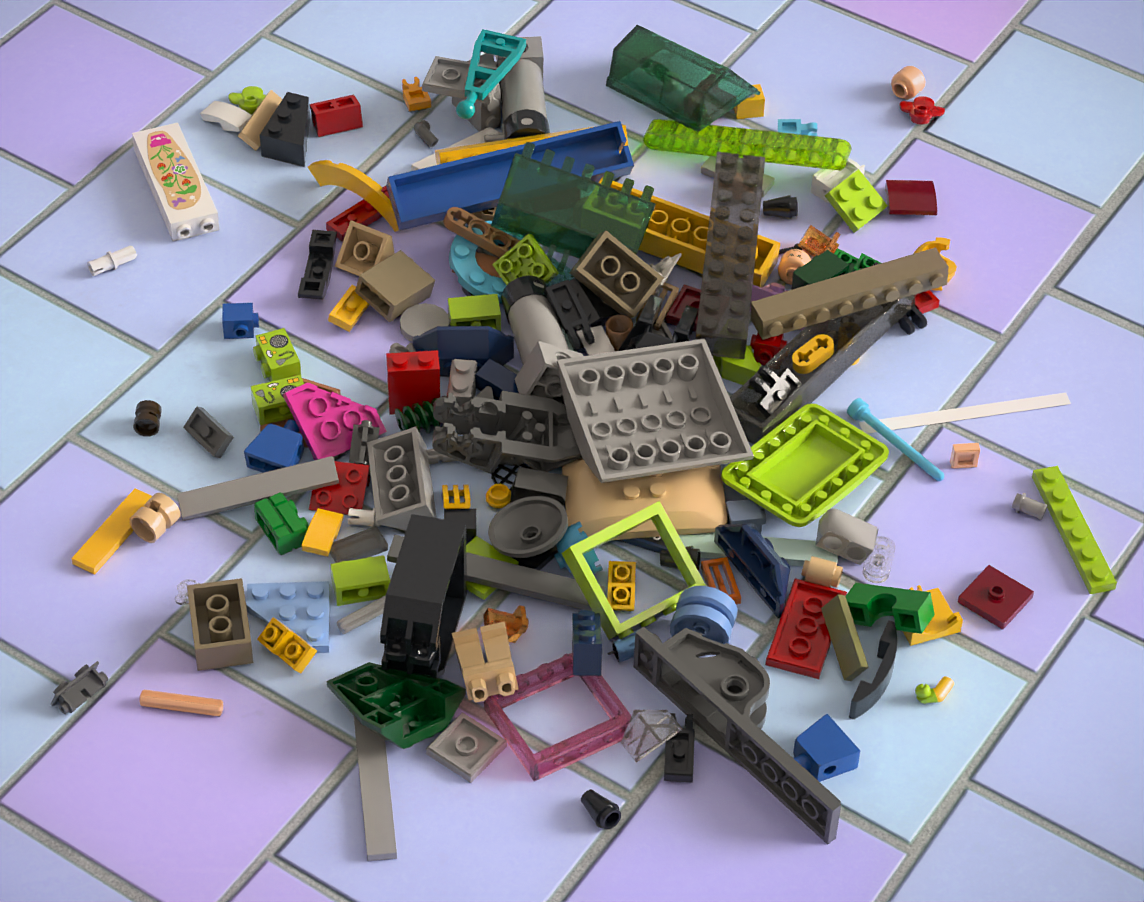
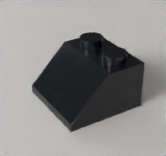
M576 278L570 280L572 288L589 320L588 325L590 328L600 325L604 327L609 318L620 315Z

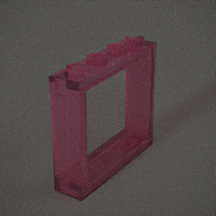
M573 652L570 654L566 653L561 658L550 663H544L530 672L517 675L516 679L519 690H515L514 694L508 696L496 694L488 696L484 701V710L504 739L507 740L508 745L533 781L539 780L633 736L634 719L603 676H580L610 719L535 754L532 753L502 708L574 677Z

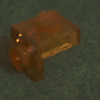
M810 225L798 246L814 257L826 250L834 254L839 247L837 240L841 234L836 232L829 238Z
M519 605L513 614L487 608L483 614L484 626L505 621L509 642L515 643L528 628L529 620L526 617L525 606Z

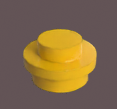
M494 484L487 491L486 502L491 507L503 508L510 504L511 491L506 485Z

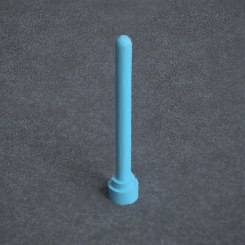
M857 398L849 405L847 414L854 420L865 421L936 481L944 479L945 476L941 470L872 415L868 408L869 405L865 401Z

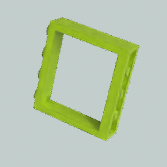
M660 501L570 546L561 553L592 611L600 613L601 627L608 640L616 636L623 639L634 632L632 628L640 624L641 627H646L657 621L655 615L662 612L664 616H667L676 611L679 596L683 591L620 623L583 554L652 520L688 588L692 586H706Z

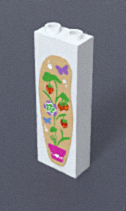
M173 123L132 133L134 151L172 241L219 231L218 212L179 124Z

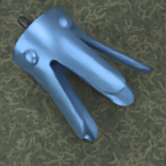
M635 632L623 639L612 641L613 651L607 654H614L618 662L634 657Z

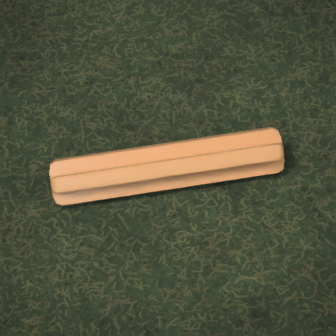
M145 689L140 694V705L145 707L221 716L223 711V701L220 699Z

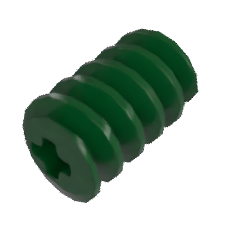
M438 398L432 399L431 404L429 401H423L421 406L415 403L412 405V410L409 406H404L402 412L396 408L395 417L400 431L416 427L419 433L420 428H423L429 434L430 425H433L434 428L435 426L440 427L441 422L433 417V403Z

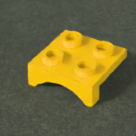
M920 585L917 586V591H922ZM939 588L925 591L931 592L935 615L923 633L902 631L910 646L961 632L963 619L959 612H952Z

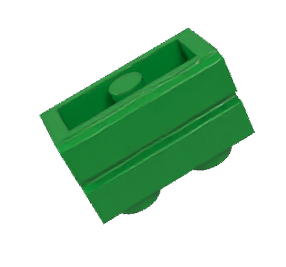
M280 492L270 496L269 499L265 498L255 503V520L278 554L284 555L291 552L293 548L298 549L302 547L309 525L304 517L299 518L297 515V508L293 500L288 501L283 493Z

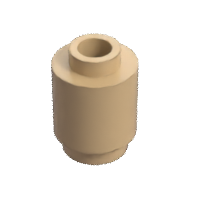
M812 556L810 561L805 560L801 576H805V581L838 588L843 567L837 566V562Z

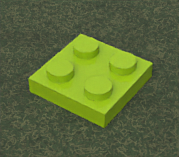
M859 169L825 195V198L853 233L888 207Z

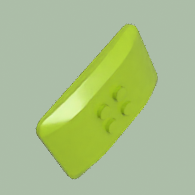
M807 404L750 447L754 455L753 459L728 464L722 470L721 479L726 485L786 523L795 527H804L831 509L867 479L886 461L889 449L880 441L818 404Z

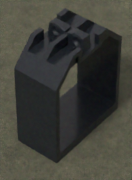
M411 514L385 598L380 631V643L384 644V654L381 660L382 670H403L411 675L414 673L431 675V678L434 679L444 675L453 644L452 633H455L467 596L466 523Z

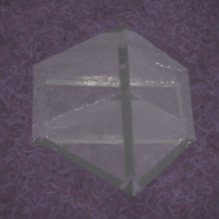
M634 710L621 744L637 763L683 729L667 710Z

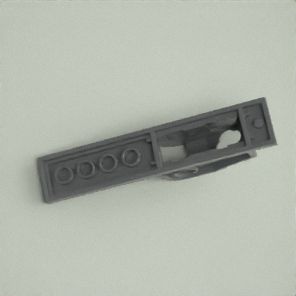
M645 627L636 631L633 667L685 715L693 714V722L827 845L835 840L841 801L761 730L766 720L767 706L765 701L769 694L770 678L760 662L739 647L725 643V645L705 638L701 633L688 628L683 629L664 643L661 642L656 634H652ZM716 655L712 657L699 658L700 656Z

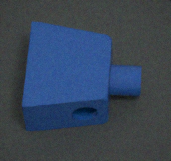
M288 420L284 427L268 424L244 450L247 467L264 473L299 464L304 452V444L296 421Z
M826 714L795 739L793 755L794 759L821 782L858 768L861 750L835 721Z

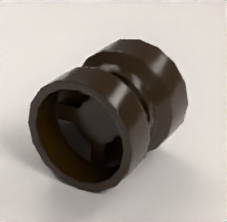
M144 400L137 404L133 428L139 435L153 436L158 433L162 408L157 402Z

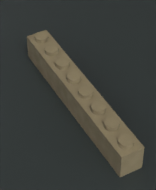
M935 247L752 301L751 321L762 340L945 286L947 285L949 266Z

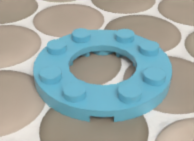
M500 220L485 221L520 241L528 235L526 231ZM472 228V231L475 234H483V232L480 229ZM456 235L449 251V265L451 270L453 269L458 276V282L475 296L497 294L498 301L502 304L501 296L507 285L502 278L489 275L477 264L475 253L479 246ZM493 240L496 245H504L500 240Z

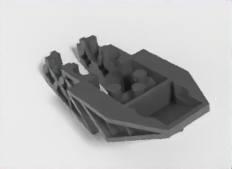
M502 391L499 400L474 396L469 402L459 406L456 396L448 392L446 397H440L433 403V417L443 423L442 427L435 426L432 440L433 449L440 454L487 473H494L499 464L520 466L524 463L533 470L549 472L582 458L568 420L566 406L554 399ZM455 429H458L468 434L458 436V433L455 432Z

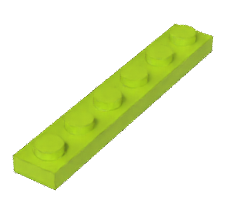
M1053 466L1033 470L1032 479L1044 503L1048 505L1047 509L1089 594L1115 590L1117 582L1059 467Z

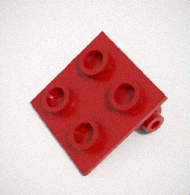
M334 461L339 483L312 490L309 510L317 511L319 508L348 515L350 508L363 509L366 487H369L370 476H368L370 465Z

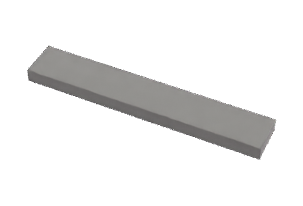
M331 456L177 493L182 519L186 521L252 505L265 498L269 499L270 496L280 492L284 496H289L338 484L339 479L334 458Z
M354 716L367 861L397 859L385 739L362 725Z

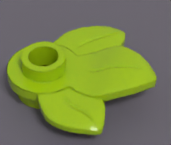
M247 86L242 90V93L232 92L228 95L231 103L239 105L242 110L252 115L266 95H263V90L260 87Z

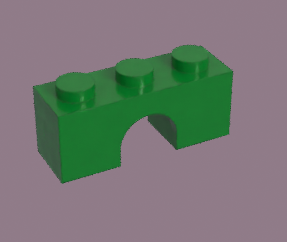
M855 583L845 596L855 625L872 627L877 619L884 616H894L897 631L922 634L935 615L931 592Z

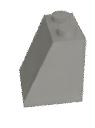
M486 53L480 56L479 64L496 67L493 54ZM498 84L490 104L475 101V113L471 118L467 119L479 132L488 127L494 129L501 126V90ZM452 97V104L457 107L459 102L466 99Z

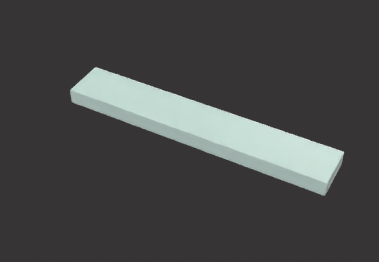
M715 532L679 535L685 547L693 546L695 549H700L701 558L718 559L727 557L714 542ZM762 536L770 540L774 551L780 558L786 559L789 565L803 566L805 560L810 561L812 556L837 562L838 564V555L816 546V541Z

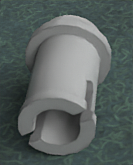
M1017 493L1012 504V508L1016 509V513L1021 511L1039 518V520H1042L1048 506L1026 497V493L1022 495Z

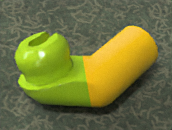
M944 676L935 688H930L928 684H919L915 689L916 698L923 704L942 702L954 686V682L951 678Z

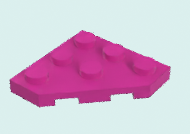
M307 382L283 394L314 460L331 456L335 457L350 450L353 426L360 425L363 420L371 421L373 427H379V436L387 432L376 408L353 402L350 398L334 392H327Z

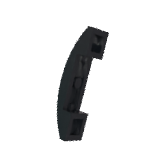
M312 230L309 242V256L304 278H301L298 298L324 299L333 267L337 231Z
M888 621L879 640L877 657L883 660L872 684L861 680L851 700L849 718L851 719L858 718L872 708L881 698L890 682L897 651V631L893 621Z

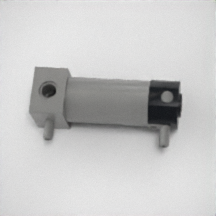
M541 36L519 37L526 39V48L519 61L499 82L503 117L502 134L485 135V143L550 133L543 87L544 56ZM495 55V66L499 67L506 57Z
M536 276L518 277L504 288L501 296L505 315L511 326L523 364L515 378L518 392L520 394L551 398L565 405L557 360L581 357L583 354L568 349L561 325L545 294V288L549 287L546 282Z

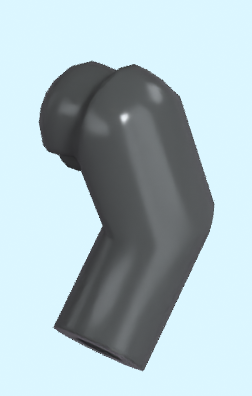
M422 120L414 125L415 133L430 148L438 143L439 140L430 131V124L427 121Z

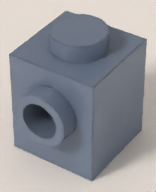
M750 499L726 502L727 524H747L761 534L762 525L766 524L764 508L760 509V506Z

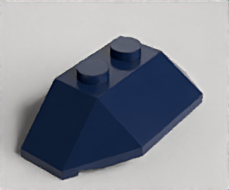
M437 326L420 336L413 337V346L416 352L438 350L440 377H450L451 364L454 359L476 361L478 372L489 359L504 366L514 358V337L505 335L503 332L489 326Z
M718 525L715 528L714 542L775 616L780 618L784 610L790 566L783 557L780 558L769 539L763 538L757 530L749 525Z

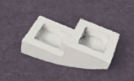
M213 101L200 113L203 121L219 122L224 131L240 132L252 116L241 108L220 101Z

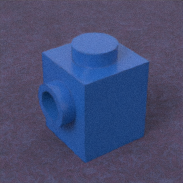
M253 303L222 304L224 339L254 338V328H259V314L254 313Z

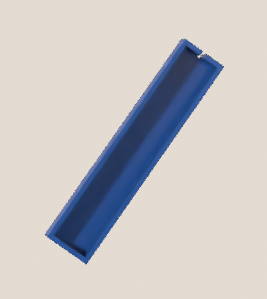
M621 121L389 176L386 187L399 231L442 221L447 211L452 207L461 208L471 214L597 183L602 177L614 179L630 175L634 163L628 145L624 146L627 140Z

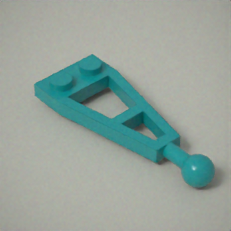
M482 29L474 44L466 80L465 97L467 98L459 102L456 107L457 115L460 118L469 119L474 115L476 99L483 101L519 61L526 48V39ZM481 52L506 57L496 70L478 66ZM475 78L486 80L480 88L474 87Z

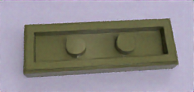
M838 594L824 605L821 610L843 678L846 681H852L869 667L845 595Z

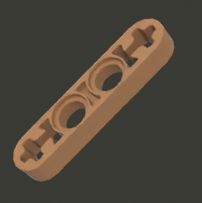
M458 207L450 208L443 220L447 229L499 258L509 251V247L512 248L520 241ZM472 228L480 229L483 232V234H475L472 231ZM493 240L502 241L504 247L497 246Z

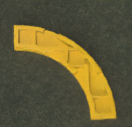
M330 160L316 161L308 166L320 187L336 185L356 193L370 203L385 218L395 232L399 231L390 199L381 191L382 187L369 176L341 162L335 164Z

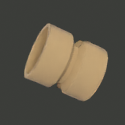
M155 493L144 504V507H141L130 517V525L141 539L154 543L165 533L166 529L170 528L180 518V510L170 497L163 493Z

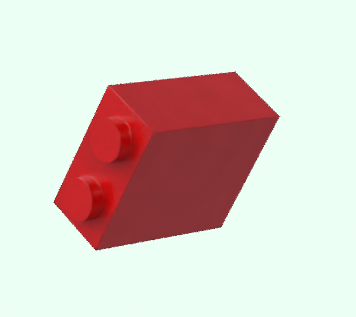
M438 350L386 353L389 415L395 414L396 408L402 412L404 406H409L412 410V405L415 403L421 406L423 401H429L431 404L432 399L440 398Z

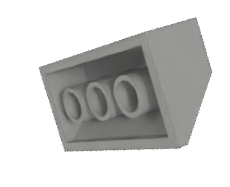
M413 427L367 442L377 523L407 530L411 514L437 518L427 446L418 429Z

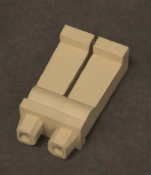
M505 621L480 627L487 658L486 663L484 662L477 628L452 633L455 652L469 701L474 700L477 703L485 701L488 696L496 694L508 696L514 694L515 690H519Z

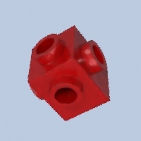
M759 333L752 335L750 346L754 350L753 354L757 363L767 365V367H778L781 355L785 356L787 341L783 340L784 334L762 340Z

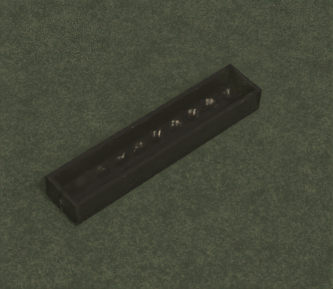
M717 152L695 340L705 339L712 356L744 359L748 336L765 157L744 155L743 158H738L739 154Z
M916 295L805 327L765 364L776 375L781 370L788 368L803 384L772 415L766 418L756 408L755 403L762 395L749 385L750 379L730 397L747 441L754 445L804 405L811 404L915 305ZM820 334L828 335L833 339L834 353L828 360L808 374L795 372L792 365V355L797 349ZM758 372L754 375L770 386V383L764 381Z

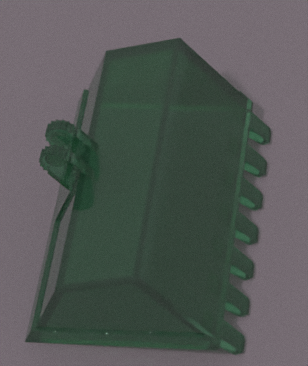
M636 25L613 49L610 73L606 80L607 87L696 132L703 130L752 94L760 95L761 93L731 69L639 25Z
M526 142L521 155L515 153L491 227L521 238L532 234L538 244L549 248L547 257L551 262L554 251L563 254L562 260L557 267L560 275L563 274L569 255L580 259L597 235L604 231H608L637 255L656 205L650 202L654 192L653 187L646 185L641 198L630 195L634 185V180L626 178L621 191L611 188L614 173L610 171L605 172L600 184L591 180L595 169L593 165L586 164L581 176L571 173L575 162L574 158L567 156L561 169L551 166L555 152L546 149L541 162L531 159L535 145L530 142Z

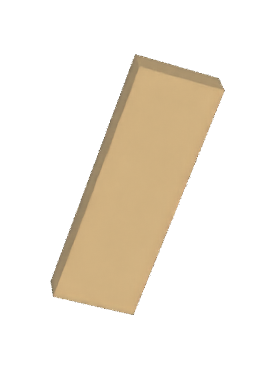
M272 90L267 93L238 134V137L255 151L261 146L260 134L282 101V98Z

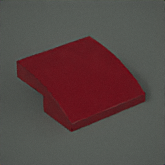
M886 180L885 190L888 197L887 208L889 214L937 215V199L933 181Z

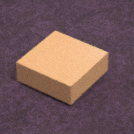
M979 443L953 444L950 458L951 468L977 467L980 454Z

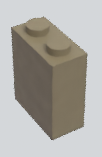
M400 250L359 275L355 292L388 322H391L401 316L407 308L429 298L435 279Z

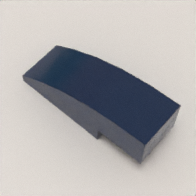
M491 359L475 374V388L482 391L487 386L491 387L493 397L497 398V400H499L502 391L519 393L515 382L517 374Z

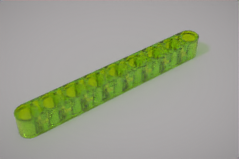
M662 119L651 121L643 137L646 147L653 150L830 170L844 169L852 150L849 142L837 138Z

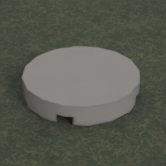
M427 303L416 304L407 308L400 318L401 334L411 342H413L414 336H420L437 326L450 325L449 316L443 308Z

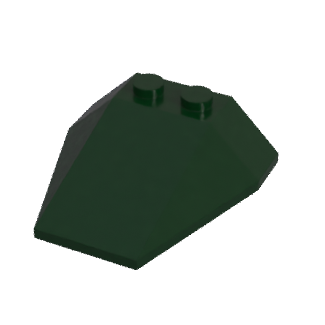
M370 662L327 681V687L362 725L403 749L410 748L413 744L433 737L434 734L445 730L466 695L465 688L446 679H434L431 676L419 673L411 675L407 674L406 671L397 669L382 670V665Z

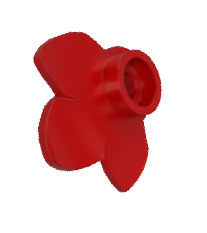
M926 96L916 97L914 102L901 101L899 105L903 112L909 113L911 121L916 124H927L932 117L942 116L945 113V108L934 106V100Z

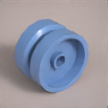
M692 586L685 589L679 596L676 612L670 624V634L673 637L683 629L688 628L701 633L705 638L724 645L725 643L729 644L738 608L731 597L716 588Z

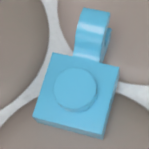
M778 119V142H801V137L809 142L817 141V123L801 124V119Z

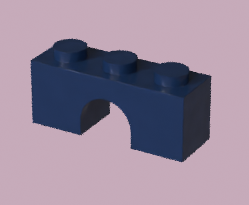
M581 610L578 613H572L573 676H601L602 637L600 613H595L591 610Z

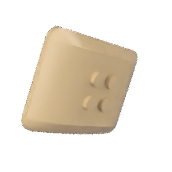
M583 458L562 466V474L568 476L565 498L568 527L580 521L582 527L578 531L579 533L584 531L587 537L658 501L663 506L678 535L715 532V528L718 525L727 524V510L720 465L605 483L599 481ZM649 520L612 540L660 537V534L652 520Z

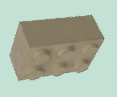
M608 231L597 235L569 272L620 315L628 316L630 319L637 315L664 279L663 276Z
M242 578L187 585L197 670L253 663Z

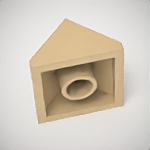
M350 221L334 267L357 276L361 275L395 254L392 236Z

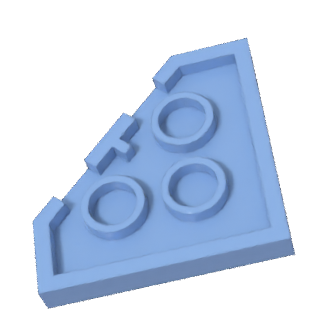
M329 581L247 584L246 606L249 614L253 617H259L266 623V626L274 617L317 650L316 653H329Z

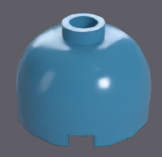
M580 521L567 527L566 533L556 544L558 553L554 554L560 569L566 567L570 574L572 572L561 553L570 546L588 538L584 531L580 533L578 531L582 527ZM594 549L583 554L593 575L603 570L600 564L597 566L594 564L599 561Z

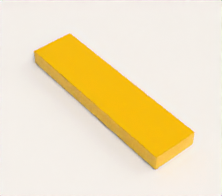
M134 488L72 557V564L95 575L134 531L130 525V517L141 507H144V504L152 496Z

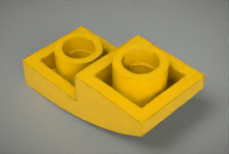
M318 508L304 537L302 551L328 557L333 541L339 533L344 514Z
M609 561L607 600L613 610L634 611L636 562Z
M274 617L257 638L269 651L279 656L299 673L303 672L317 652L315 648Z

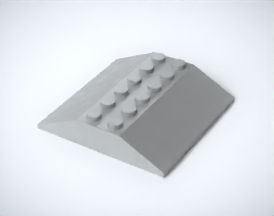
M705 339L557 360L570 426L583 460L601 483L739 462L754 458Z

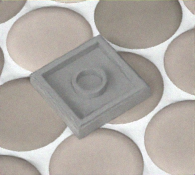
M462 712L426 748V754L472 783L507 747V740Z

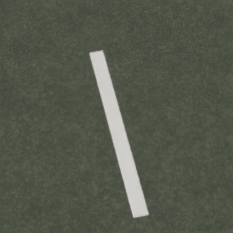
M1066 393L879 420L889 429L895 430L1068 405L1071 403ZM859 422L863 432L867 434L877 432L866 422Z

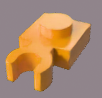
M414 77L413 84H408L405 79H402L403 99L409 112L431 108L430 96L428 92L422 91L419 78Z

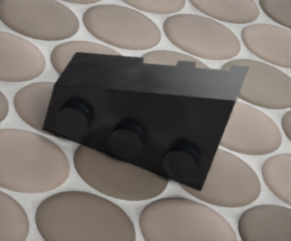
M291 92L286 93L260 134L262 157L305 167L307 138L310 126L309 97Z

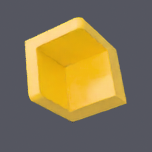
M760 84L751 85L750 97L739 98L732 102L736 119L764 117L765 97Z

